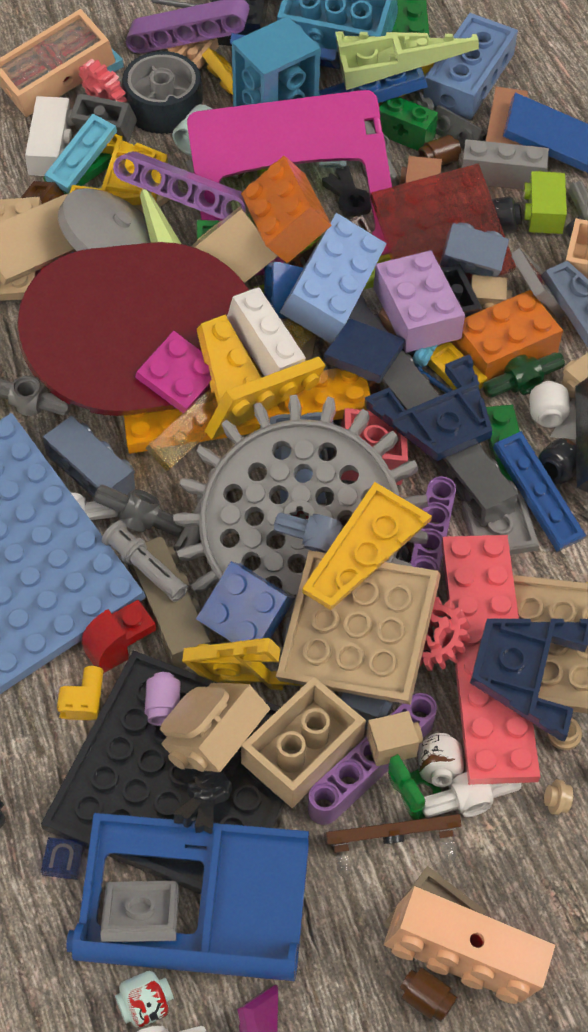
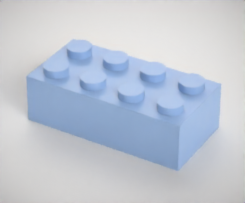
M338 213L334 215L330 222L332 226L319 239L279 312L329 343L333 342L346 324L387 244Z

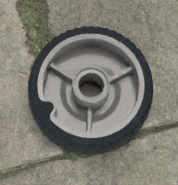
M157 51L143 54L135 58L134 61H131L126 70H124L122 89L126 94L123 96L127 99V103L130 104L137 118L135 126L142 130L156 134L173 133L174 129L186 118L195 106L202 105L203 85L200 71L191 59L179 53Z

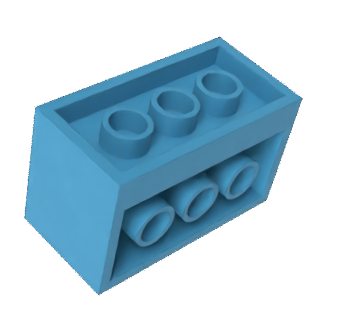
M282 0L277 21L288 16L296 24L300 25L303 31L318 43L320 48L338 51L335 32L343 31L345 36H359L360 32H368L369 36L375 37L386 36V32H392L398 14L397 0Z
M288 16L233 41V107L320 96L321 49L318 43L312 40L303 31L302 27Z

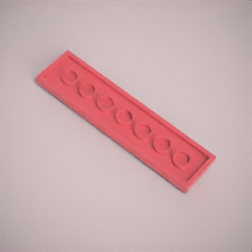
M508 535L443 537L441 545L447 598L453 602L455 609L458 607L462 609L465 614L464 618H467L471 627L466 630L471 636V641L462 642L467 649L466 653L457 652L455 654L458 660L455 664L468 785L539 782L540 770L533 723L470 684L486 620L519 619Z

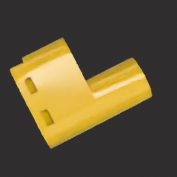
M87 666L83 670L82 686H63L59 688L57 710L60 712L59 718L68 720L97 719L103 680L102 668Z

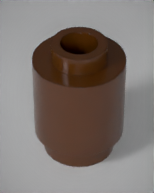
M451 135L426 142L418 150L419 157L442 159L441 167L458 161L459 154H461L459 141Z
M423 967L418 972L411 969L400 985V989L404 991L401 999L430 1020L435 1018L442 1022L458 998L451 993V987Z

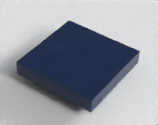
M350 318L325 352L323 362L333 365L340 370H346L361 376L366 380L380 383L403 349L405 339Z

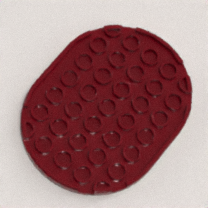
M151 242L80 250L53 261L43 268L31 281L23 295L17 321L18 342L23 358L32 374L38 377L50 389V393L69 405L74 404L90 410L91 413L109 416L173 410L177 408L135 378L137 371L173 331L201 350L197 328L201 323L225 314L227 316L232 297L249 291L241 278L225 263L209 253L183 244ZM247 351V353H248V355L250 356L252 362H254L253 358L251 357V355H250L249 352ZM210 386L192 407L216 400L215 393L211 392Z

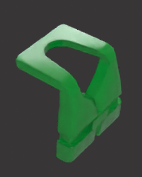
M396 754L390 758L388 766L390 783L394 790L401 794L411 819H421L425 817L422 807L425 806L426 801L417 785L425 784L429 786L433 794L442 791L439 787L422 779L419 769L409 773L400 756Z

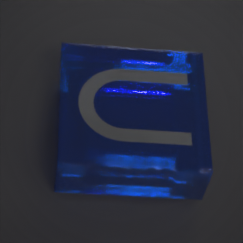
M48 837L41 868L42 875L78 880L84 851L83 843Z

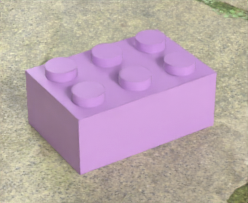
M432 251L376 264L374 290L396 335L405 339L403 347L405 353L462 338L465 314Z

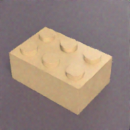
M313 677L242 744L241 764L293 808L310 792V789L364 739L366 720L317 678Z

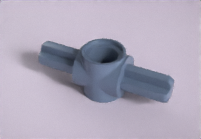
M281 512L278 513L274 522V530L276 532L303 539V547L311 551L327 553L343 527L340 521L320 514H313L309 520Z

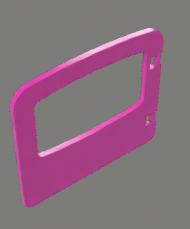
M361 90L202 110L189 115L187 128L194 174L220 183L226 177L269 168L283 155L294 164L326 161L362 162L366 170L375 225L372 235L387 243L381 256L389 254L395 248L399 240V226L394 205L378 99L374 92ZM373 120L376 134L366 135L364 121ZM205 190L204 197L206 201L214 204L215 195L210 190ZM387 203L389 217L380 219L378 204ZM200 211L201 220H223ZM279 256L271 261L285 263ZM264 268L254 276L264 275Z

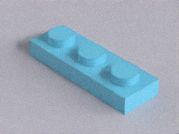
M92 114L44 174L46 181L55 182L60 189L70 193L72 185L78 183L117 133L116 126Z

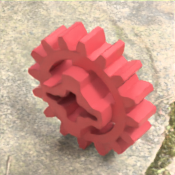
M90 59L79 67L80 73L78 75L82 79L81 84L85 88L87 95L127 103V99L123 96L126 93L120 86V81H118L119 77L114 71H108L105 64L101 66L99 60L94 61Z
M439 597L435 598L420 666L424 662L428 671H432L434 664L437 663L442 670L446 669L445 661L449 659L456 664L458 660L455 654L457 652L466 653L467 651L462 642L471 641V636L466 631L471 628L467 618H464L465 614L460 607L455 609L451 600H448L443 605Z

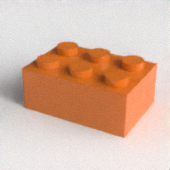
M285 155L273 163L267 171L250 183L241 193L265 246L287 264L332 226L305 173Z
M528 290L464 319L462 338L452 341V344L464 356L470 355L472 357L473 364L487 377L488 381L504 374L506 365L516 356L527 355L528 358L535 357L538 360L552 353H558L563 329L534 296L533 292Z

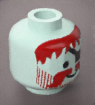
M146 971L123 981L119 986L120 993L115 995L125 1024L131 1022L138 1028L166 1017L169 1013L168 1001L174 999L167 979L159 980L152 971Z

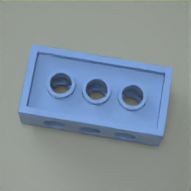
M469 13L455 33L454 38H471L472 34H477L479 49L435 62L425 77L428 87L424 88L423 98L429 97L435 107L440 105L459 116L471 120L513 57L518 30Z

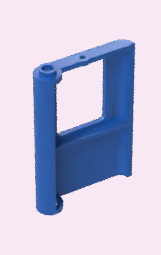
M94 813L80 918L75 930H69L67 952L72 953L74 961L295 981L298 968L308 862L309 831L214 823L212 834L205 831L196 833L195 821H193L189 828H186L183 824L174 823L172 819ZM110 854L202 862L204 864L198 927L195 933H176V941L101 942V926L98 923V913L107 856Z

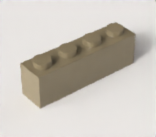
M163 536L146 541L147 550L188 586L187 589L190 590L184 571L179 573L176 567L178 559L173 546L167 547ZM128 564L132 577L146 596L143 602L150 617L156 624V632L170 664L178 668L186 667L187 665L182 662L184 648L197 647L198 644L210 645L214 643L211 629L206 625L203 626L196 619L201 611L197 599H191L188 592H186L179 601L173 602L136 566Z

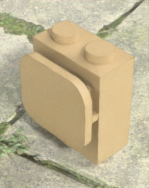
M240 206L224 220L215 224L191 246L209 253L225 263L244 283L277 257L273 251L265 246L256 225Z
M211 683L208 687H196L180 700L161 724L160 730L167 736L161 744L170 753L168 755L169 760L180 769L188 768L204 772V770L221 772L265 717L270 708L250 684Z

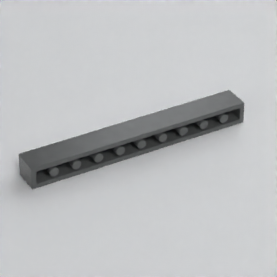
M360 295L348 320L351 318L388 332L384 328L380 317L371 312L367 307L364 297ZM401 350L380 382L381 391L390 388L405 410L441 396V394L438 395L433 389L427 375L421 374L415 366L412 357L408 353L405 354L403 350ZM481 443L439 461L425 453L443 477H447L454 482L457 495L468 504L472 514L482 527L487 526L489 522L493 523L503 518L505 514L509 515L515 512L518 497L517 488L512 481L507 480L500 472L497 462L487 456L482 449Z

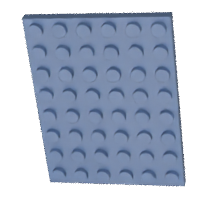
M12 413L0 420V694L80 642L86 627L105 610L109 609L113 614L136 600L142 601L146 598L143 590L110 545L106 546L102 543L103 536Z

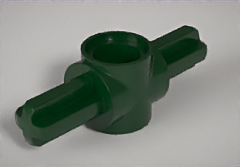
M555 352L538 360L535 357L528 358L527 355L516 356L508 362L504 369V374L483 383L485 395L493 398L510 390L514 393L520 392L522 395L530 394L535 386L544 381L545 375L565 366L563 355Z

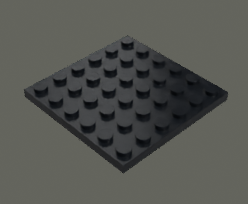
M133 650L42 820V830L89 848L94 813L174 820V812L191 799L187 793L188 783L194 774L204 772L196 769H180L169 760L168 755L170 753L161 744L167 736L160 730L161 726L150 724L148 716L145 714L146 681L153 677L155 673L167 672L173 674L174 678L181 682L180 700L196 687H208L211 683L218 682ZM264 701L270 710L249 737L281 707ZM240 747L221 771L231 782L232 792L225 802L214 805V823L274 828L285 802L241 764ZM122 854L108 855V857L164 880L176 881L179 886L198 894L202 892L204 864L200 861Z

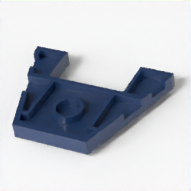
M470 355L445 365L446 375L457 388L451 392L405 410L392 390L387 388L365 397L364 405L369 411L436 461L490 439L493 430L484 399L481 398L479 381L474 373L473 360Z
M487 619L470 684L558 740L565 742L574 708L541 699L538 695L550 644L554 643L585 652L588 646V619H580L579 622H564V619H551L550 622H531V619Z

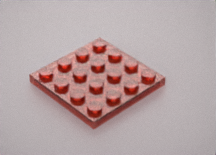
M479 163L371 192L370 195L392 260L432 251L440 268L445 267L440 265L448 232L453 223H467L472 225L474 229L484 232L495 231L500 233L502 237H505ZM507 246L502 270L499 275L513 272L516 268L509 246ZM464 272L471 284L473 274Z

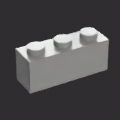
M466 139L460 183L524 190V183L530 182L531 171L547 172L549 148Z

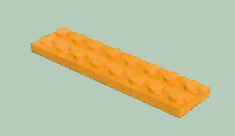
M334 368L323 370L319 376L320 381L315 387L296 394L302 407L301 416L307 413L322 412V407L327 397L334 398L336 413L333 420L343 418L345 408L368 410L364 403L365 397L370 396L367 380L346 370ZM289 399L267 410L269 422L273 416L290 414L288 408ZM217 400L191 407L186 414H183L178 409L125 415L124 422L129 454L210 441L211 438L205 432V429L218 406ZM253 417L236 428L240 435H247L259 430L260 424L256 417ZM224 433L212 440L223 439L228 437Z

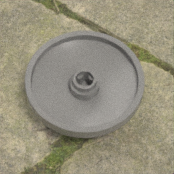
M90 188L77 189L66 196L59 208L58 222L65 238L76 251L151 243L144 214L129 202L111 193Z

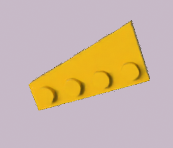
M318 356L225 391L205 432L212 440L225 433L222 426L225 420H228L237 427L255 417L254 404L260 402L267 411L289 399L290 395H296L304 390L312 389L319 383V376L326 366L325 363Z
M374 482L303 586L302 593L327 609L332 610L431 521L432 515Z

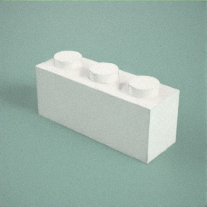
M36 96L25 153L28 175L45 176L44 174L71 142L72 131L70 126H74L70 119L72 109H70L69 98Z
M259 287L232 297L227 318L264 376L305 362L306 357Z

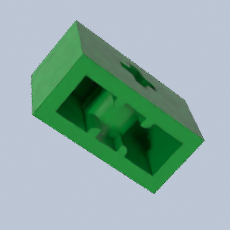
M401 97L383 101L380 105L382 132L389 140L418 151L420 147H423L424 143L435 138L438 112Z

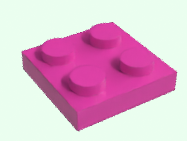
M175 331L168 336L140 367L135 376L136 379L183 414H186L210 386L209 382L212 380L209 366L204 363L202 351Z

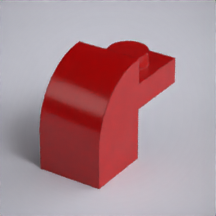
M139 600L132 602L113 614L107 609L93 619L86 627L82 635L83 650L94 666L103 669L104 674L129 659L127 646L156 631V624Z

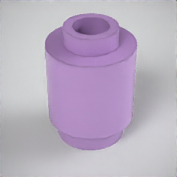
M155 673L153 677L146 681L145 714L148 716V722L152 725L161 726L166 717L180 702L181 682L174 678V675L171 673Z

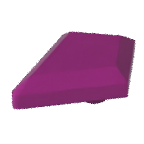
M278 985L268 987L237 1009L240 1021L239 1032H278Z

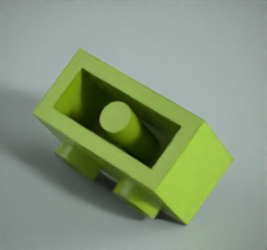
M531 171L530 182L524 183L523 199L528 200V203H525L524 220L529 221V232L563 234L567 216L565 173Z

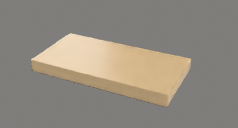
M68 194L0 222V281L3 285L39 270L60 257L76 252L65 238L58 222L59 208Z

